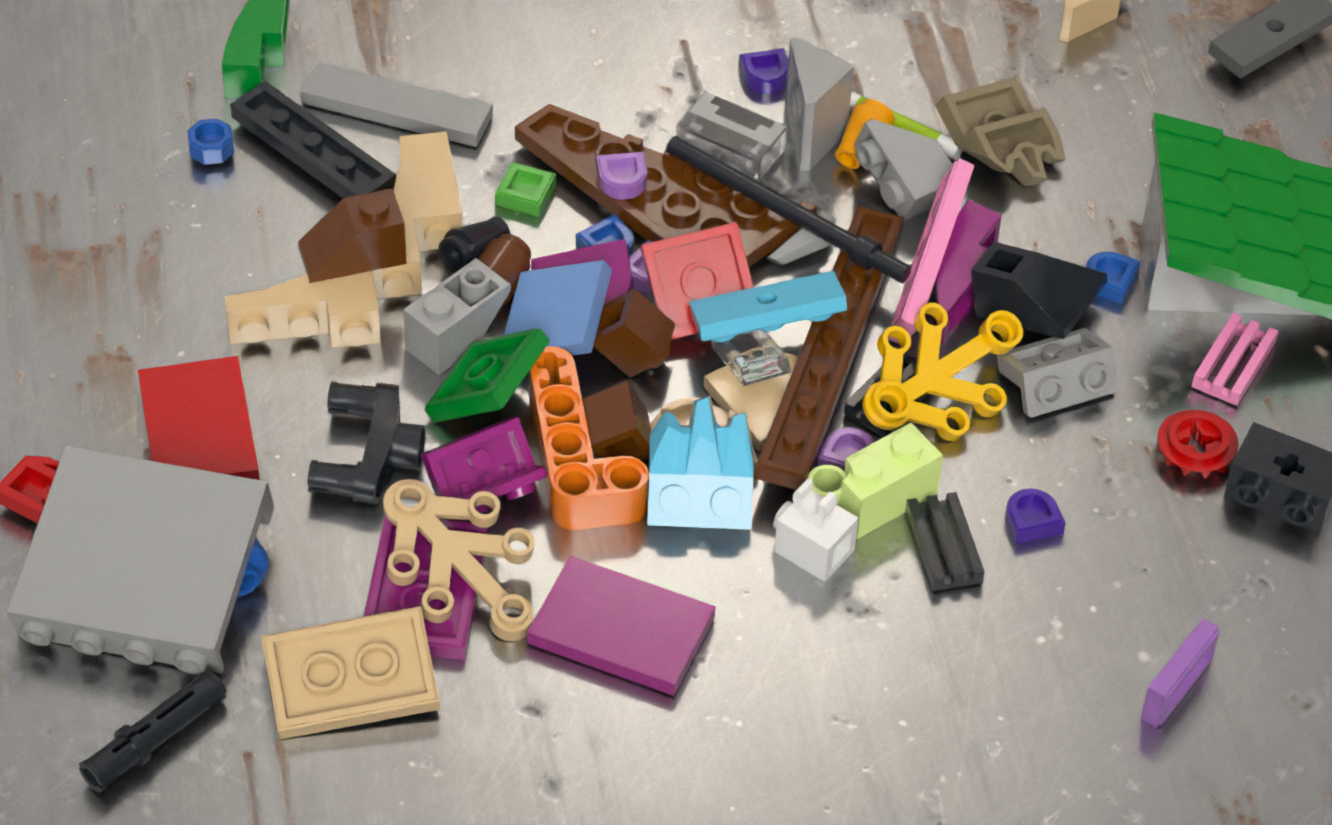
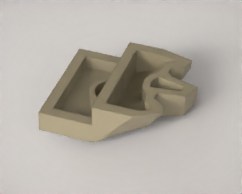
M1016 77L948 94L935 104L949 134L959 149L977 158L995 171L1011 172L1023 186H1037L1047 180L1043 161L1052 164L1066 159L1060 135L1046 108L1032 110Z

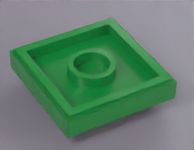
M534 328L472 342L426 404L424 411L436 423L503 409L550 340L541 328Z

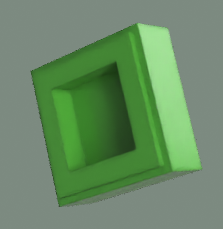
M511 162L495 192V206L540 218L556 187V174Z

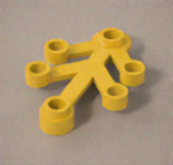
M937 303L925 304L914 317L915 328L920 333L915 376L904 383H901L903 355L911 346V337L900 326L888 327L877 340L878 351L883 356L880 381L871 385L863 397L862 404L866 417L873 425L883 430L899 429L908 421L936 428L937 433L944 440L956 441L960 439L970 427L969 416L963 409L950 407L942 410L916 402L915 400L929 393L972 404L975 411L983 417L989 418L997 415L1007 402L1006 393L999 385L994 383L979 385L952 378V376L989 353L996 355L1009 353L1021 341L1023 336V327L1019 319L1008 311L999 310L993 312L980 325L977 337L938 361L942 329L947 325L948 314ZM925 314L932 315L937 321V326L929 324L925 319ZM991 331L999 333L1003 342L997 340ZM888 337L897 339L900 343V349L893 348L888 342ZM983 394L990 395L995 400L996 406L988 405L984 400ZM880 401L889 403L892 407V413L886 411L881 406ZM946 419H954L959 425V430L951 429Z

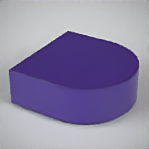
M784 48L739 54V68L744 83L750 90L759 94L769 95L781 92L786 88L788 58Z
M1028 488L1015 492L1008 499L1005 523L1015 545L1064 534L1066 522L1056 501L1048 493Z

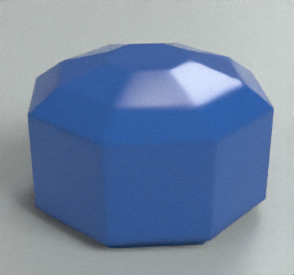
M219 119L199 120L187 130L190 157L204 165L223 163L234 153L231 126Z

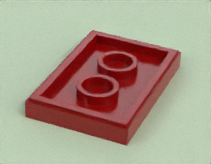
M238 356L138 370L152 461L260 480Z

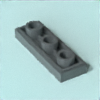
M1281 0L1210 41L1208 53L1229 71L1242 78L1332 25V4L1327 0Z

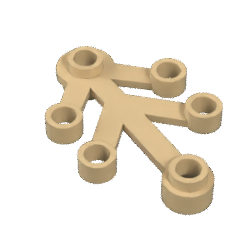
M405 479L392 484L387 489L383 500V510L386 517L397 527L394 552L389 556L387 562V576L390 581L396 585L406 586L412 584L417 579L420 562L414 553L418 529L432 545L429 584L421 601L423 617L432 623H442L450 618L454 605L453 595L449 591L452 566L491 608L489 624L492 632L498 638L505 641L523 639L527 635V631L533 621L534 612L532 605L520 595L508 594L473 555L505 558L510 563L523 564L532 557L535 544L533 535L524 528L510 529L504 536L448 530L438 519L470 520L472 524L482 528L494 525L499 517L500 501L491 492L481 491L475 493L470 499L434 496L426 484L413 479ZM409 498L419 503L410 507L404 505L401 500ZM487 505L493 511L489 514H481L476 511L475 507ZM513 541H520L527 548L523 551H516L509 544ZM405 562L412 567V570L403 573L397 571L394 566L397 563ZM439 599L446 604V607L441 610H435L428 603L431 600ZM513 608L519 610L522 614L519 617L512 618L508 617L503 610Z

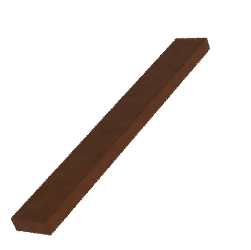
M857 206L848 232L857 237L865 235L882 245V251L892 256L902 231L904 217ZM842 250L839 252L832 271H834L846 295L847 310L832 314L830 318L823 321H812L756 463L754 479L797 490L807 480L810 471H812L885 274L874 268L866 270L853 263L849 259V254Z

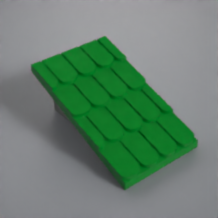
M1154 112L1151 125L1155 162L1139 239L1147 311L1313 315L1332 319V168L1289 158L1284 152L1275 148L1224 136L1222 129Z

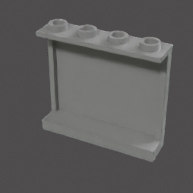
M65 446L7 610L17 635L23 640L39 646H47L50 642L72 646L75 650L87 655H100L102 652L123 655L127 660L141 665H150L155 661L175 665L181 671L199 675L206 669L214 673L223 674L224 664L220 655V649L259 525L270 524L275 508L268 482Z

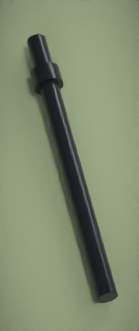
M673 136L669 140L666 147L667 153L846 252L853 263L866 270L874 268L901 284L908 279L911 273V266L882 251L880 243L865 235L860 237L853 235L678 136Z

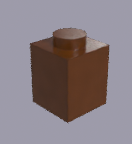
M634 288L603 305L593 346L631 378L649 368H657L667 359L671 350L670 342L675 323Z
M628 381L582 399L591 447L599 458L632 456L641 461L649 458L650 433L652 430L648 411Z

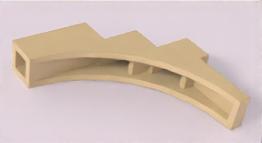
M447 131L399 136L400 166L393 191L405 223L406 264L309 283L307 274L299 278L263 290L225 296L230 344L255 343L329 334L331 348L380 343L377 299L422 294L421 258L419 251L439 250V244L444 239L445 234L449 230L462 227V210Z

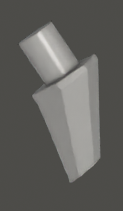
M819 210L817 213L828 221L835 222V219L827 212ZM799 227L794 234L766 258L782 266L826 248L830 243Z

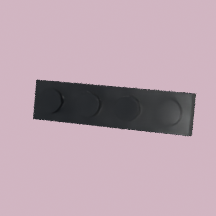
M262 82L230 104L231 117L340 197L345 198L391 188L394 190L396 174L268 82Z

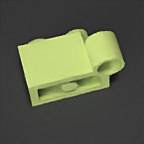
M909 423L847 457L845 471L837 466L821 465L810 471L808 478L813 481L814 492L823 497H826L830 491L836 494L838 506L859 517L856 539H859L905 513L908 499L917 498L918 503L921 504L926 501L927 496L938 494L943 454L912 423Z

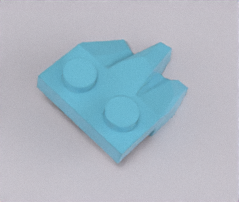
M710 395L693 401L689 426L680 425L674 414L665 411L650 433L647 525L751 529L753 446L746 412L732 415L728 426L721 427L716 422Z

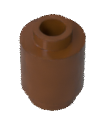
M502 234L498 238L489 241L478 257L479 261L511 284V291L502 305L506 304L516 291L520 272L529 271L531 266V250L521 238L512 234Z

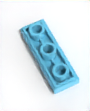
M834 271L689 301L691 317L701 341L712 340L715 342H725L731 340L737 334L756 330L765 332L776 331L782 328L784 324L803 320L823 321L830 318L832 314L847 310L846 295Z

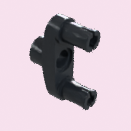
M336 381L331 382L327 399L329 414L356 415L372 418L363 460L358 461L357 465L312 460L308 471V492L353 497L354 502L377 504L383 497L395 468L416 471L421 469L423 460L420 454L424 453L425 426L401 423L399 385L377 382L376 386L342 384Z

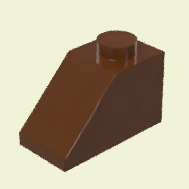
M393 188L343 198L298 241V249L309 283L406 264L405 223Z

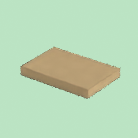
M421 606L261 636L279 740L441 709Z

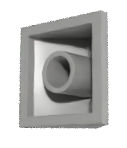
M800 37L790 38L785 109L801 172L811 170L842 140L849 120L854 66Z

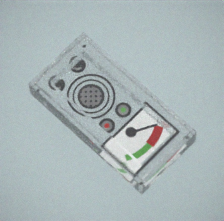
M756 330L737 334L734 338L725 342L711 340L713 350L743 386L791 373L788 356L765 331Z

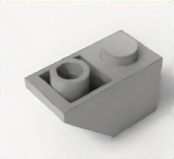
M872 119L865 122L854 143L860 164L871 172L880 186L884 202L887 206L894 209L898 216L904 217L903 221L931 209L941 178L952 166L950 159L937 140Z
M475 258L403 309L405 350L440 376L458 362L472 342L481 341L510 293L511 284Z

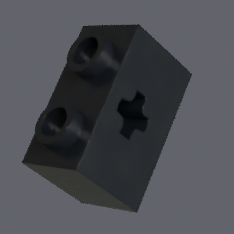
M1253 422L1231 464L1224 496L1238 501L1245 506L1253 507L1284 519L1293 525L1302 526L1321 533L1332 511V452Z

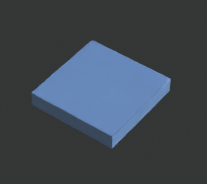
M604 260L520 272L504 335L541 328L550 340L546 347H560L566 349L572 355L592 353L612 269Z

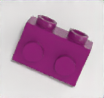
M510 417L420 454L435 496L470 499L477 492L487 491L497 497L505 494L506 498L510 500L535 491L534 482L548 476L545 466L535 465L519 417ZM479 505L475 509L477 512L483 513L489 510L490 507Z

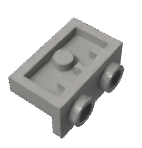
M1087 328L1069 332L1065 339L1051 337L1014 348L1007 354L997 355L999 372L1021 388L1023 412L1029 417L1039 416L1109 395L1117 390L1113 346Z

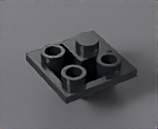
M993 242L971 269L976 316L987 319L995 311H1008L1019 319L1023 329L1060 339H1065L1107 283L1106 273L998 242Z

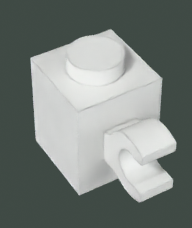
M808 478L794 492L793 503L791 501L784 503L775 516L773 527L776 529L774 552L826 582L855 550L859 517L838 506L836 494L830 491L826 497L814 492L813 481Z

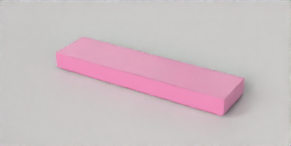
M960 158L958 161L955 160L941 178L911 264V273L904 284L890 325L904 328L910 337L917 330L914 325L916 313L928 303L975 166ZM888 337V340L900 345L897 339Z

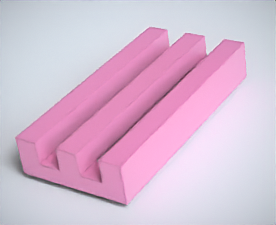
M1233 312L1196 371L1192 387L1238 406L1276 343L1278 330L1269 327L1267 332L1259 330V322L1251 320L1246 325L1241 323L1242 315ZM1234 336H1239L1240 339L1213 382L1208 381ZM1250 343L1258 344L1232 390L1225 388L1224 386Z

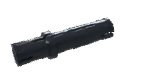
M206 669L193 681L163 701L132 726L126 724L116 730L114 733L115 739L88 759L79 763V771L86 783L95 791L102 792L106 789V786L134 765L141 767L150 761L152 757L151 752L187 727L216 703L227 697L225 695L227 693L226 688L220 678L211 670Z

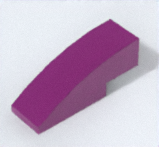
M969 199L957 215L936 278L934 303L941 305L948 314L947 325L942 329L941 345H944L974 307L971 269L991 244L998 242L1002 215ZM932 317L933 325L937 326L936 319Z

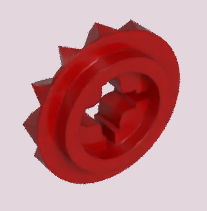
M1195 409L1176 412L1167 417L1158 430L1157 452L1164 454L1166 467L1176 465L1181 467L1184 477L1190 471L1199 472L1204 479L1212 471L1224 474L1238 452V437L1232 426L1226 420L1211 412ZM1191 434H1193L1194 440H1197L1201 447H1205L1204 453L1197 452L1193 445H1189Z

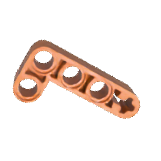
M555 346L546 347L529 371V399L541 464L545 466L548 474L544 480L550 512L554 522L568 530L627 525L638 522L645 516L648 506L649 470L646 464L632 456L594 459L575 361L572 354L566 349Z

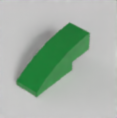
M249 0L242 9L229 34L222 59L225 98H240L264 82L265 66L284 67L290 0Z

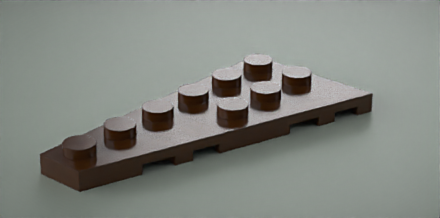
M552 104L546 105L515 126V140L613 215L615 214L647 241L655 242L737 222L748 267H750L781 245L799 228L796 224L672 156L666 150L662 154L643 146V139L630 134L620 138L600 130L599 122ZM644 152L647 167V185L639 196L626 200L609 197L600 189L596 171V155ZM803 200L799 203L801 206L817 214L816 205Z

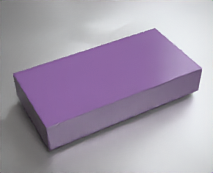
M1202 618L1148 686L1141 720L1155 728L1165 722L1213 660L1219 636L1218 626Z

